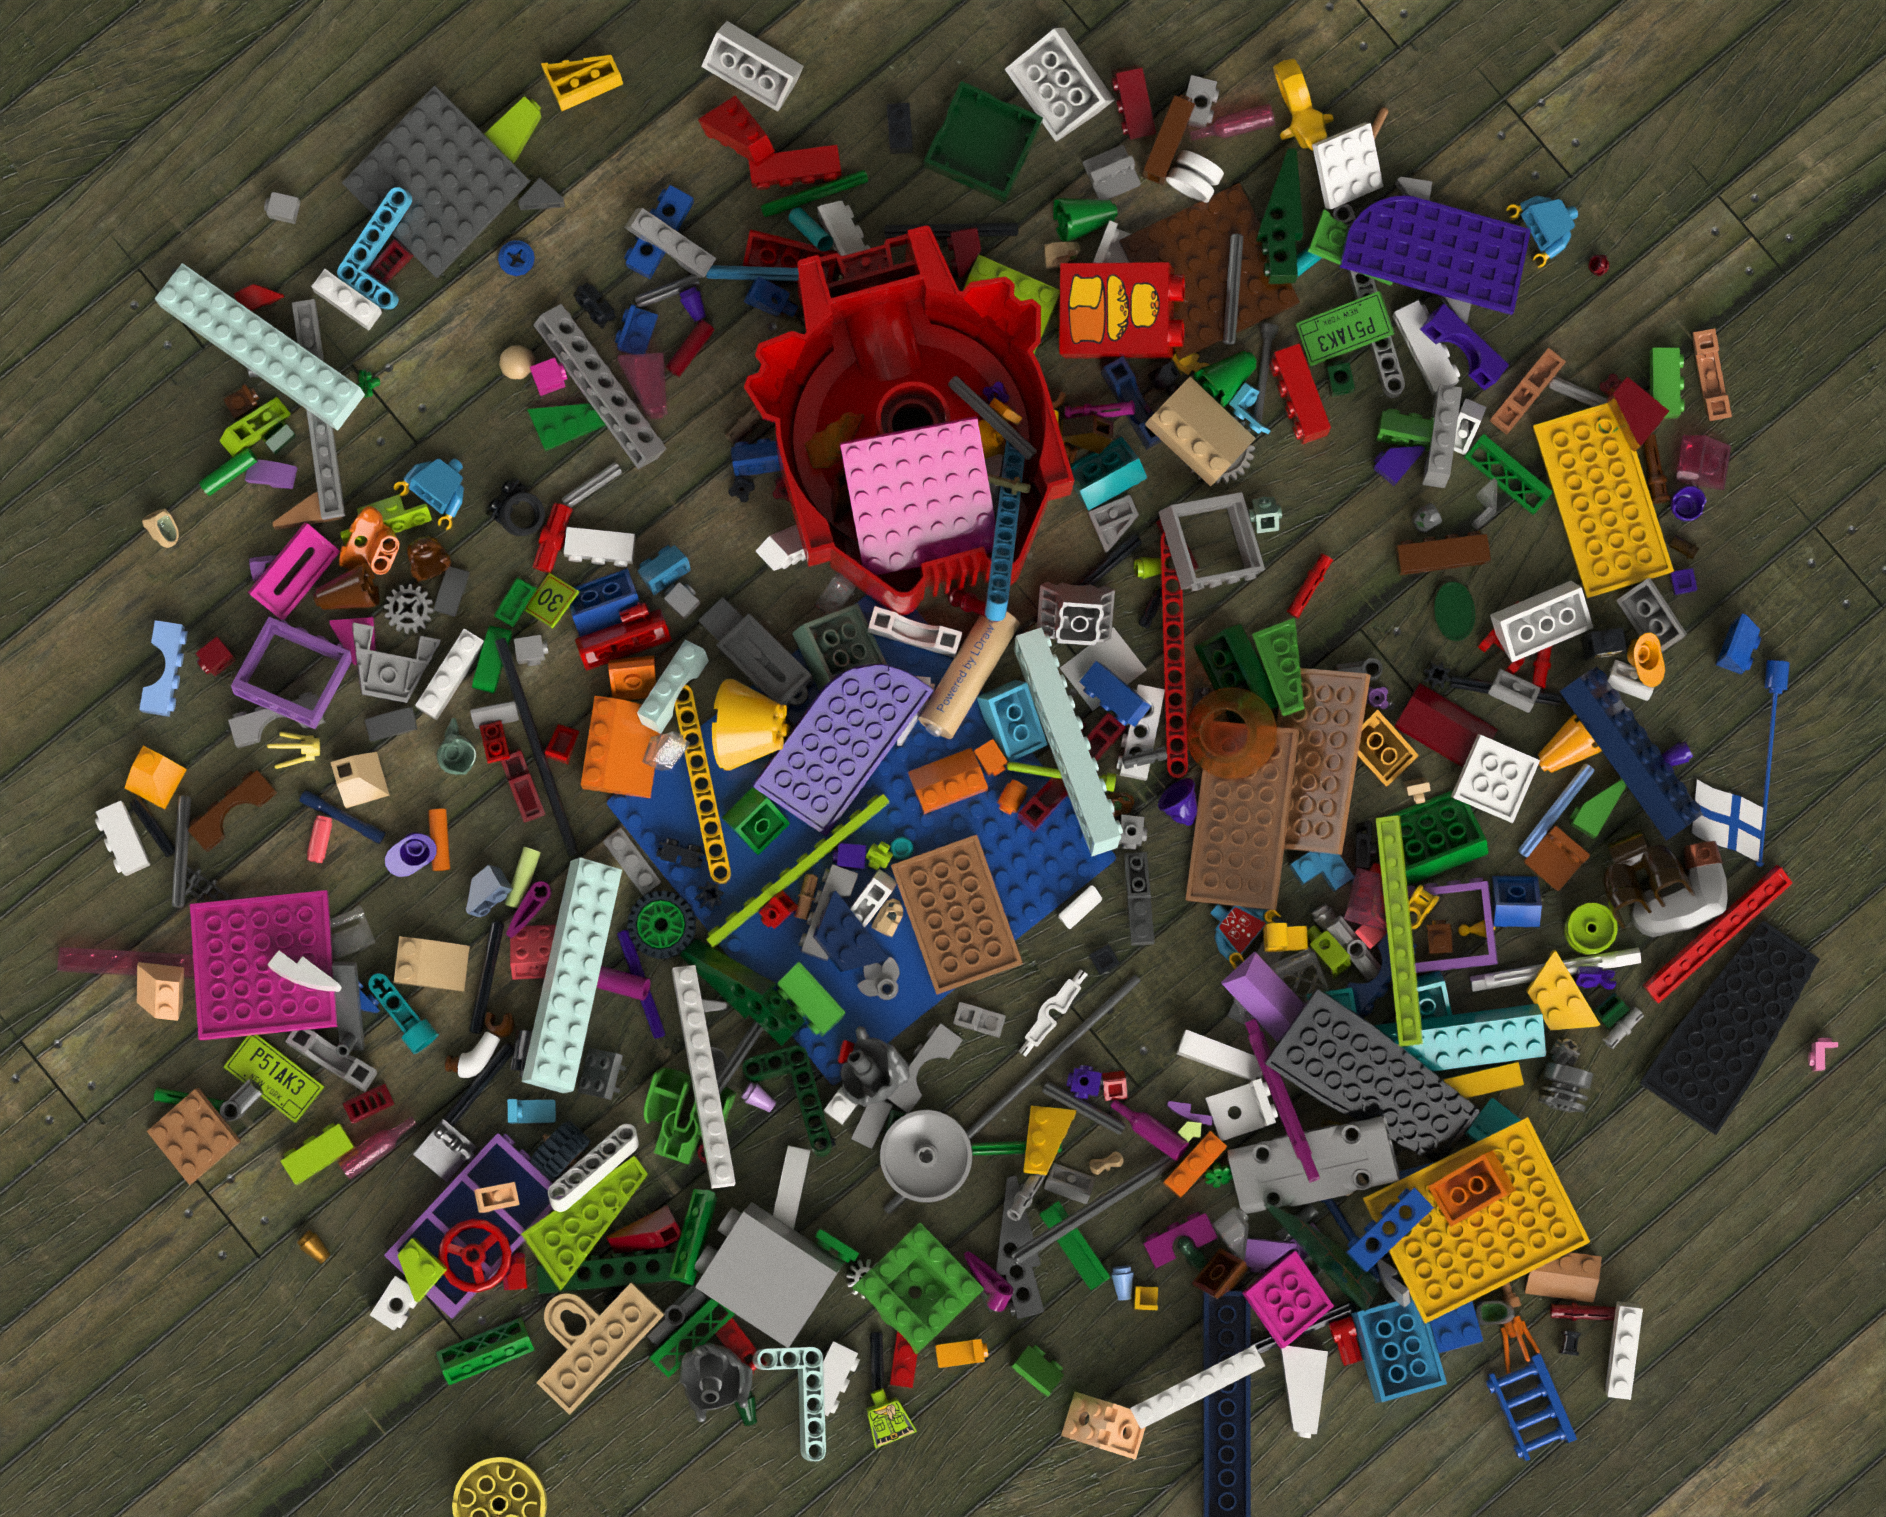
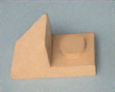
M515 1182L474 1190L479 1213L520 1205Z

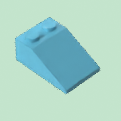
M1013 680L977 697L983 718L1008 762H1012L1048 745L1027 682Z

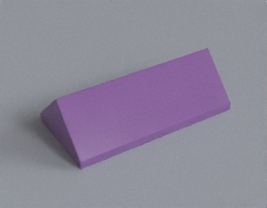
M1256 952L1252 953L1221 982L1277 1042L1305 1005Z

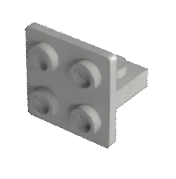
M1124 145L1083 161V166L1098 199L1109 200L1141 185L1134 169V159L1132 155L1128 156Z

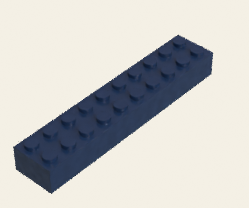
M1203 1291V1371L1251 1347L1250 1304L1242 1294L1243 1291H1229L1218 1299ZM1251 1374L1203 1398V1517H1251Z

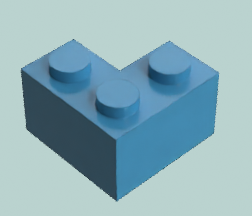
M1309 852L1289 866L1301 885L1321 873L1333 892L1354 878L1341 856L1337 854Z

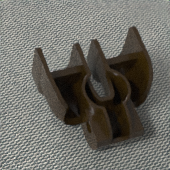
M1642 829L1608 844L1615 864L1605 870L1603 882L1612 915L1622 929L1626 928L1619 909L1638 901L1642 903L1649 914L1652 913L1651 907L1637 879L1636 872L1642 868L1646 870L1654 896L1662 907L1666 905L1660 890L1674 883H1683L1691 896H1695L1689 878L1674 853L1664 845L1650 847Z

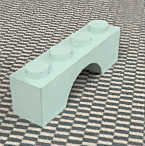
M687 640L683 642L637 712L642 725L660 734L673 716L674 705L680 691L688 681L699 677L709 661L703 648Z

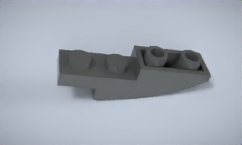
M1147 852L1124 853L1131 946L1154 944Z

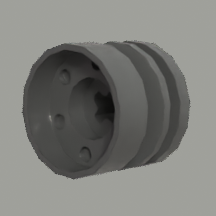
M1547 1063L1543 1078L1553 1083L1552 1086H1541V1091L1550 1093V1096L1539 1095L1538 1102L1544 1103L1552 1109L1564 1112H1585L1586 1106L1576 1103V1101H1587L1588 1097L1579 1093V1089H1590L1593 1073L1566 1065Z

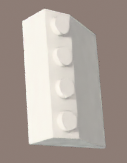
M1064 27L1054 28L1005 69L1034 112L1043 117V124L1055 141H1059L1115 100Z

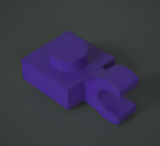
M1579 966L1573 978L1577 986L1584 988L1597 987L1598 984H1601L1606 989H1614L1617 984L1616 981L1607 979H1612L1615 971H1602L1601 967Z

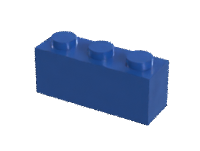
M1098 661L1094 662L1079 681L1085 687L1083 691L1093 699L1095 696L1100 699L1099 705L1106 711L1110 712L1113 710L1117 714L1115 718L1124 726L1128 723L1135 727L1152 706Z

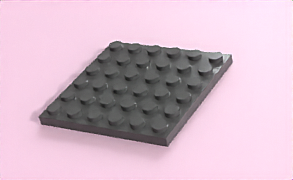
M434 86L353 170L342 184L373 215L391 189L399 187L408 190L412 195V203L392 234L438 278L531 180L437 86ZM402 192L396 195L395 200L397 204H401L404 201V194ZM390 211L385 212L383 215L384 222L388 223L392 218Z

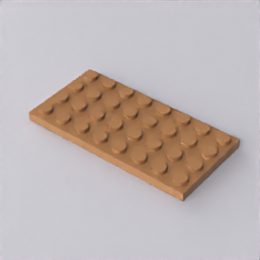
M1300 668L1305 709L1283 717L1279 707L1276 727L1299 730L1284 849L1342 855L1371 675L1367 673Z
M1209 720L1186 901L1276 911L1299 738L1298 729Z

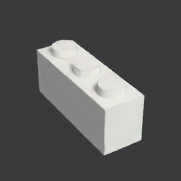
M326 269L323 270L311 286L317 295L368 331L382 314L380 307Z
M797 525L770 535L756 550L759 556L774 571L780 568L786 569L790 564L795 565L800 560H806Z
M567 527L564 556L569 557L568 560L572 562H582V559H588L593 564L604 565L605 561L614 562V566L627 567V564H633L636 537L635 534Z
M118 801L96 811L98 818L95 819L99 830H104L107 838L104 839L108 851H113L116 857L113 863L118 873L122 872L125 876H128L150 866L149 858L124 802Z

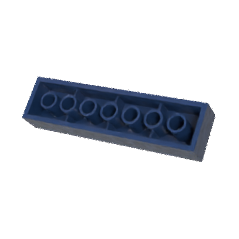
M1596 666L1560 691L1666 841L1703 815L1699 804L1688 794L1686 786L1675 776L1672 766L1665 762L1659 748L1650 741L1646 730L1635 720L1633 712L1622 702L1619 692L1612 688L1607 681L1606 674Z

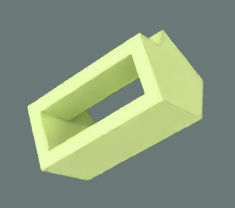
M1186 1122L1176 1134L1188 1142L1192 1138H1200L1202 1123Z

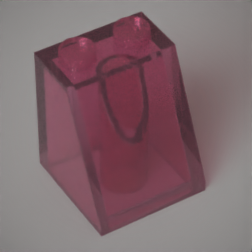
M663 353L618 356L620 369L645 416H650V419L664 418L663 415H668L666 370Z

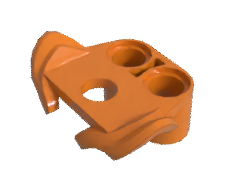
M367 506L358 514L349 528V532L352 533L346 547H341L339 566L352 569L359 564L367 563L374 573L382 575L390 570L400 544L393 529L383 523L381 513L376 508ZM358 536H365L367 538V542L363 546L355 545L354 541ZM388 538H392V540H391L390 542H388V543H383L384 540H386V539H388ZM383 558L380 563H374L377 559Z

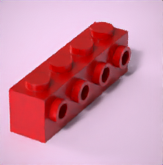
M837 145L771 153L758 163L748 159L752 188L757 187V190H766L770 188V185L778 184L779 187H788L793 185L792 182L800 181L802 184L814 183L815 179L824 178V181L836 180L837 176H841Z

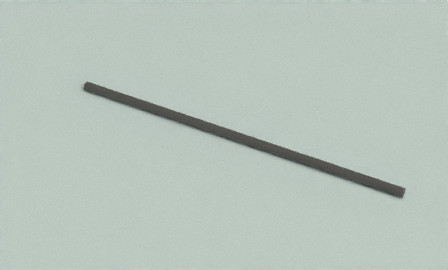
M1134 975L966 1130L969 1139L989 1123L1141 980ZM898 1193L883 1209L890 1214L907 1198Z

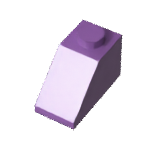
M1248 1238L1246 1239L1244 1261L1247 1267H1251L1252 1272L1264 1273L1265 1269L1272 1268L1297 1247V1243Z

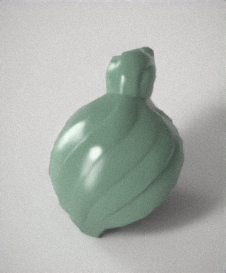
M452 718L445 731V739L437 750V761L441 769L447 773L466 775L474 765L476 751L473 743L468 738L459 735L456 718Z

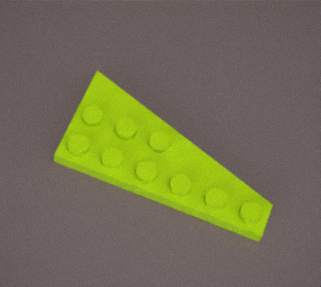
M635 1156L611 1171L570 1208L562 1212L553 1211L521 1233L527 1245L560 1291L647 1177V1172Z

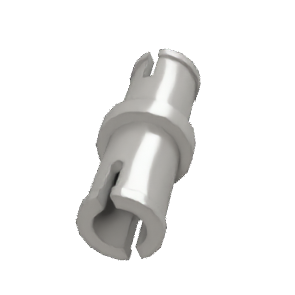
M1633 1006L1621 1020L1615 1022L1616 1026L1602 1040L1608 1047L1614 1049L1625 1035L1628 1036L1631 1033V1029L1644 1015L1638 1008Z

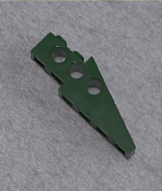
M1288 148L1256 238V242H1262V255H1266L1267 263H1264L1263 270L1264 276H1268V284L1296 283L1298 276L1295 241H1301L1304 232L1297 148ZM1271 214H1279L1281 218L1274 219ZM1273 235H1280L1283 239L1276 240L1273 238ZM1274 256H1282L1284 261H1277Z
M695 939L680 954L690 966H696V972L744 1018L750 1015L781 1046L806 1021L773 989L776 983L698 939Z

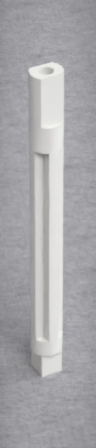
M1637 947L1562 960L1570 975H1574L1579 966L1601 967L1603 970L1641 963V955ZM1545 964L1471 976L1470 984L1472 991L1532 982Z

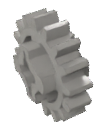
M409 584L408 589L400 585L399 592L393 589L392 593L394 596L386 597L390 604L384 605V609L389 610L385 617L392 618L389 625L394 626L397 624L396 630L398 632L404 628L406 634L409 633L410 629L418 633V626L425 629L424 621L431 622L428 613H434V610L428 608V606L433 604L432 600H426L429 595L427 592L421 594L422 588L420 586L413 590L412 584ZM411 594L415 595V597L410 599L405 598L404 595ZM397 601L399 604L398 611L395 612L396 614L394 615V605ZM422 604H423V605H424V611H423L422 616H420V615H419V608H420V607L422 606ZM405 605L412 606L413 612H405ZM405 619L413 620V621H414V623H409V624H407V623H402V622H403Z

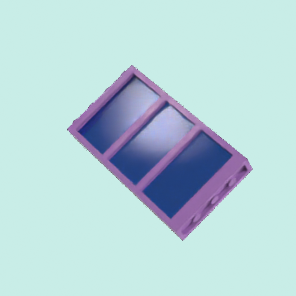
M497 1133L384 1256L404 1274L397 1255L412 1238H416L438 1259L439 1245L446 1232L457 1223L469 1219L487 1220L498 1226L508 1238L512 1256L525 1242L521 1233L554 1210L551 1207L548 1196V1189L553 1183L529 1162L531 1157L523 1149L518 1152L513 1147L515 1142L506 1133L503 1136ZM515 1182L520 1205L479 1213L474 1190ZM470 1228L456 1235L451 1244L461 1247L469 1244L479 1245L491 1233L484 1229ZM499 1241L486 1251V1260L482 1264L485 1281L490 1279L501 1265L502 1250ZM473 1251L470 1255L472 1260L479 1258L477 1251ZM448 1252L447 1260L449 1267L456 1277L468 1283H476L472 1267L466 1265L461 1256ZM442 1275L426 1295L453 1319L476 1295V1292L462 1291L451 1285L445 1276Z

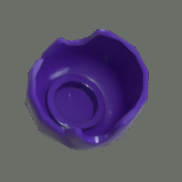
M1685 486L1673 494L1670 508L1673 515L1679 520L1693 521L1703 514L1704 504L1707 500L1701 489L1696 486Z

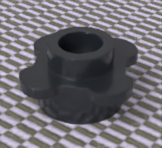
M737 476L734 479L733 487L729 488L728 493L730 496H736L741 502L745 503L749 500V494L751 491H754L755 485L753 482L744 480L742 476Z

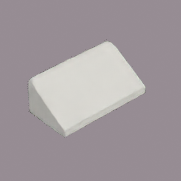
M1614 660L1607 680L1612 688L1648 701L1654 687H1648L1641 682L1635 667Z
M1090 885L1059 914L1058 918L1068 929H1071L1102 901V897L1096 888Z

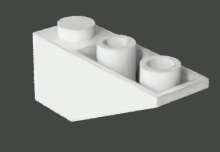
M834 1341L823 1361L824 1410L826 1416L830 1412L835 1413L840 1403L836 1398L840 1391L845 1392L850 1382L846 1378L850 1370L855 1372L860 1359L856 1358L858 1353Z

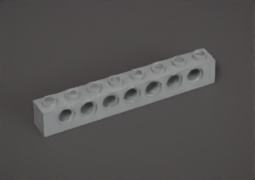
M560 304L541 314L534 323V327L558 360L562 362L563 367L639 470L658 459L667 449L663 441L656 435L649 422L637 409L636 404L624 391L623 386L613 376L610 368L600 358L597 350L589 343L583 331L573 321L570 313Z

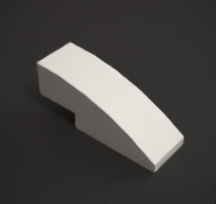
M278 951L267 964L272 971L296 984L323 991L339 992L342 989L338 982L303 956L298 963H295L281 951Z

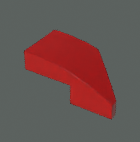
M256 284L234 293L236 301L250 311H254L264 305H270L284 298L282 293Z

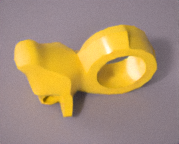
M1294 58L1283 60L1274 65L1273 70L1281 95L1292 115L1290 127L1285 129L1280 134L1282 140L1295 136L1303 149L1309 148L1313 151L1312 144L1327 139L1325 124L1332 122L1334 118L1332 114L1323 115L1322 112L1313 108L1307 84L1297 61Z

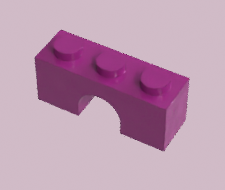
M1198 1211L1186 1217L1188 1222L1182 1225L1177 1221L1167 1226L1168 1232L1159 1235L1157 1231L1145 1237L1147 1242L1143 1243V1246L1154 1268H1158L1176 1259L1172 1244L1179 1236L1190 1238L1195 1248L1218 1238L1206 1213L1200 1215Z

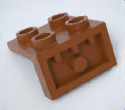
M1554 826L1525 859L1524 864L1552 888L1559 891L1576 870L1590 857V854L1561 829Z

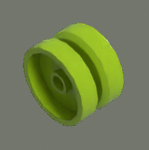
M1586 903L1570 913L1564 924V937L1568 945L1574 951L1583 955H1595L1604 951L1615 941L1618 932L1617 921L1613 917L1612 912L1606 906L1598 903ZM1590 924L1593 925L1592 930L1594 931V933L1588 931V926Z

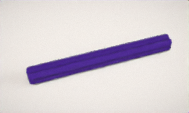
M620 931L617 936L631 974L645 977L635 946L629 936V931ZM649 989L646 999L640 1001L652 1035L655 1039L665 1036V1031Z

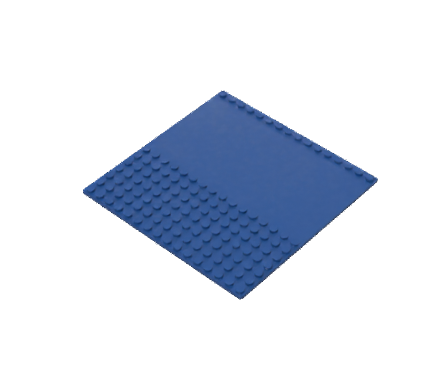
M868 595L857 602L868 625L870 624L875 606L886 609ZM916 609L908 615H903L907 619L928 625ZM873 634L887 665L899 667L914 676L931 677L930 683L935 684L934 691L954 660L953 657ZM800 649L796 650L791 655L811 674ZM815 682L807 689L809 697L801 706L791 705L787 709L786 716L795 725L820 692ZM754 685L750 687L751 689L761 693ZM982 690L980 691L978 696L984 694ZM977 698L952 739L942 736L936 737L926 731V727L918 720L902 746H897V741L827 836H824L768 797L790 824L759 855L726 824L722 817L753 787V782L775 752L730 771L724 770V768L718 766L713 751L712 722L717 723V714L704 723L700 729L731 870L730 880L718 886L719 891L724 892V895L720 897L722 904L720 906L715 905L712 911L707 907L700 909V902L695 900L699 893L697 892L699 886L705 887L707 881L714 886L717 883L712 880L709 871L683 743L680 742L656 761L651 799L615 794L607 801L608 807L676 892L687 901L696 917L708 932L717 925L720 928L727 923L725 919L731 913L742 911L745 908L743 904L752 896L755 898L759 897L762 894L761 889L769 882L776 883L780 879L778 875L788 867L793 869L798 864L796 860L806 852L810 855L816 850L814 848L816 843L823 838L827 841L833 836L832 830L841 823L845 826L850 822L849 817L858 809L863 811L867 808V802L876 794L879 797L884 794L889 800V804L842 843L866 845V857L873 843L879 845L883 841L891 846L894 839L906 837L914 845L913 854L909 857L912 858L977 835L1015 941L1116 859L1115 854L1111 850L1091 856L1068 796L1035 833L1017 819L1018 813L1052 777L1010 771L1007 769V765L1004 766L1006 770L999 775L994 776L991 774L988 776L979 763L988 785L987 791L925 815L923 814L907 772L972 748L974 752L977 748L994 739L983 718ZM694 734L686 738L688 745H696L699 741L698 736ZM1033 753L1012 761L1043 767ZM694 757L691 760V765L698 768L703 765L704 761L701 757ZM699 779L696 781L695 786L699 790H704L708 786V781L706 779ZM1013 779L1024 784L1028 789L1026 791L1027 796L1018 812H1012L1009 815L999 809L1000 805L997 801L1007 783L1010 784ZM704 801L700 805V809L704 812H709L713 808V804L710 801ZM709 823L705 826V832L708 834H714L718 829L714 823ZM666 837L679 840V845L686 847L688 844L700 846L701 851L705 852L704 856H699V859H703L701 868L696 867V869L680 865L682 856L679 855L676 863L660 860V857L656 856L659 847L663 848L664 845L659 844V842L666 840ZM714 845L710 848L709 853L717 857L722 853V848ZM834 849L783 890L796 905L799 900L797 895L801 893L806 874L818 877L813 898H816L818 890L823 891L825 882L822 879L826 868L831 869L832 865L837 866V863L833 862ZM892 856L886 869L881 866L879 869L896 881L891 865L904 860H899ZM866 858L864 870L847 869L858 873L851 897L842 898L849 908L877 872L868 866L870 860ZM723 867L717 868L714 872V876L718 879H722L727 875V870ZM896 884L892 893L885 900L886 902L894 898L900 901L903 907V917L893 937H888L871 928L881 907L865 927L888 958L892 957L899 967L900 974L896 981L898 993L890 1000H883L879 996L869 997L860 991L857 985L861 981L866 980L863 972L864 966L840 972L830 958H828V961H824L802 953V947L799 946L802 934L808 933L810 925L806 924L807 920L794 917L795 911L780 926L774 929L772 926L767 927L761 921L762 916L759 913L763 909L761 908L719 943L728 957L773 981L776 985L800 962L846 1012L843 1019L823 1037L820 1034L815 1035L808 1028L809 1022L807 1020L793 1035L797 1043L806 1049L809 1058L831 1085H836L842 1080L840 1072L843 1065L837 1062L844 1040L854 1044L857 1042L855 1030L858 1026L864 1027L870 1037L879 1038L888 1043L954 990L936 994L898 884ZM709 893L706 898L710 900L713 895ZM812 901L810 912L816 911L818 904L814 903V901ZM888 912L887 917L895 921L897 916L895 912ZM885 961L878 962V964L883 966ZM884 985L882 987L883 992L889 993L891 986ZM788 1000L786 1001L792 1008L794 1007Z

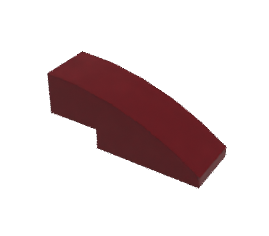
M521 748L509 751L510 758L501 760L522 819L526 823L544 816L545 812Z

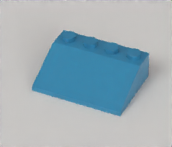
M1411 1297V1302L1405 1308L1395 1301L1351 1313L1375 1403L1385 1402L1447 1384L1430 1322L1424 1324Z

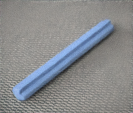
M1589 764L1582 766L1520 846L1518 852L1522 856L1528 857L1593 774L1594 769Z

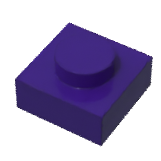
M1693 568L1669 573L1674 595L1697 591Z

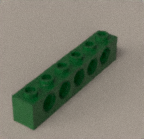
M670 1248L657 1249V1254L647 1255V1251L633 1252L634 1256L624 1257V1253L610 1254L611 1259H601V1255L587 1256L588 1261L581 1263L561 1291L542 1265L537 1266L539 1294L626 1286L631 1282L636 1285L676 1281L669 1277L676 1253H670ZM650 1260H657L660 1264L659 1270L655 1273H650L647 1270V1263ZM628 1262L636 1264L637 1270L633 1275H627L624 1272V1266ZM605 1264H610L614 1269L612 1276L608 1278L603 1277L601 1274V1268ZM583 1266L588 1267L591 1272L590 1277L586 1280H582L578 1276V1270Z

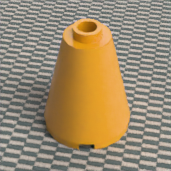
M1576 714L1571 716L1539 752V765L1544 772L1549 770L1552 773L1602 751L1599 746L1595 747L1597 743L1580 720L1576 721L1579 719Z

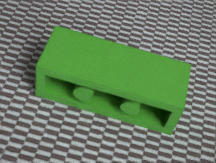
M1652 348L1649 352L1650 395L1669 410V413L1664 418H1678L1681 412H1684V399L1680 397V390L1684 389V377L1680 376V368H1683L1684 356L1680 354V348Z

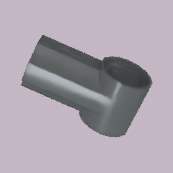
M1369 658L1365 661L1337 664V671L1367 673L1365 670L1366 666L1374 664L1378 668V673L1371 675L1370 681H1375L1381 676L1382 664L1375 658Z
M248 1079L228 1101L221 1105L220 1115L226 1121H234L243 1117L246 1111L264 1093L262 1087L252 1079ZM231 1104L237 1109L235 1116L229 1112Z

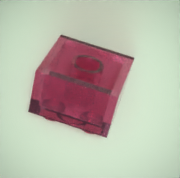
M1683 435L1676 480L1689 485L1724 490L1731 446L1705 435Z
M1357 868L1352 881L1344 920L1387 931L1382 875Z

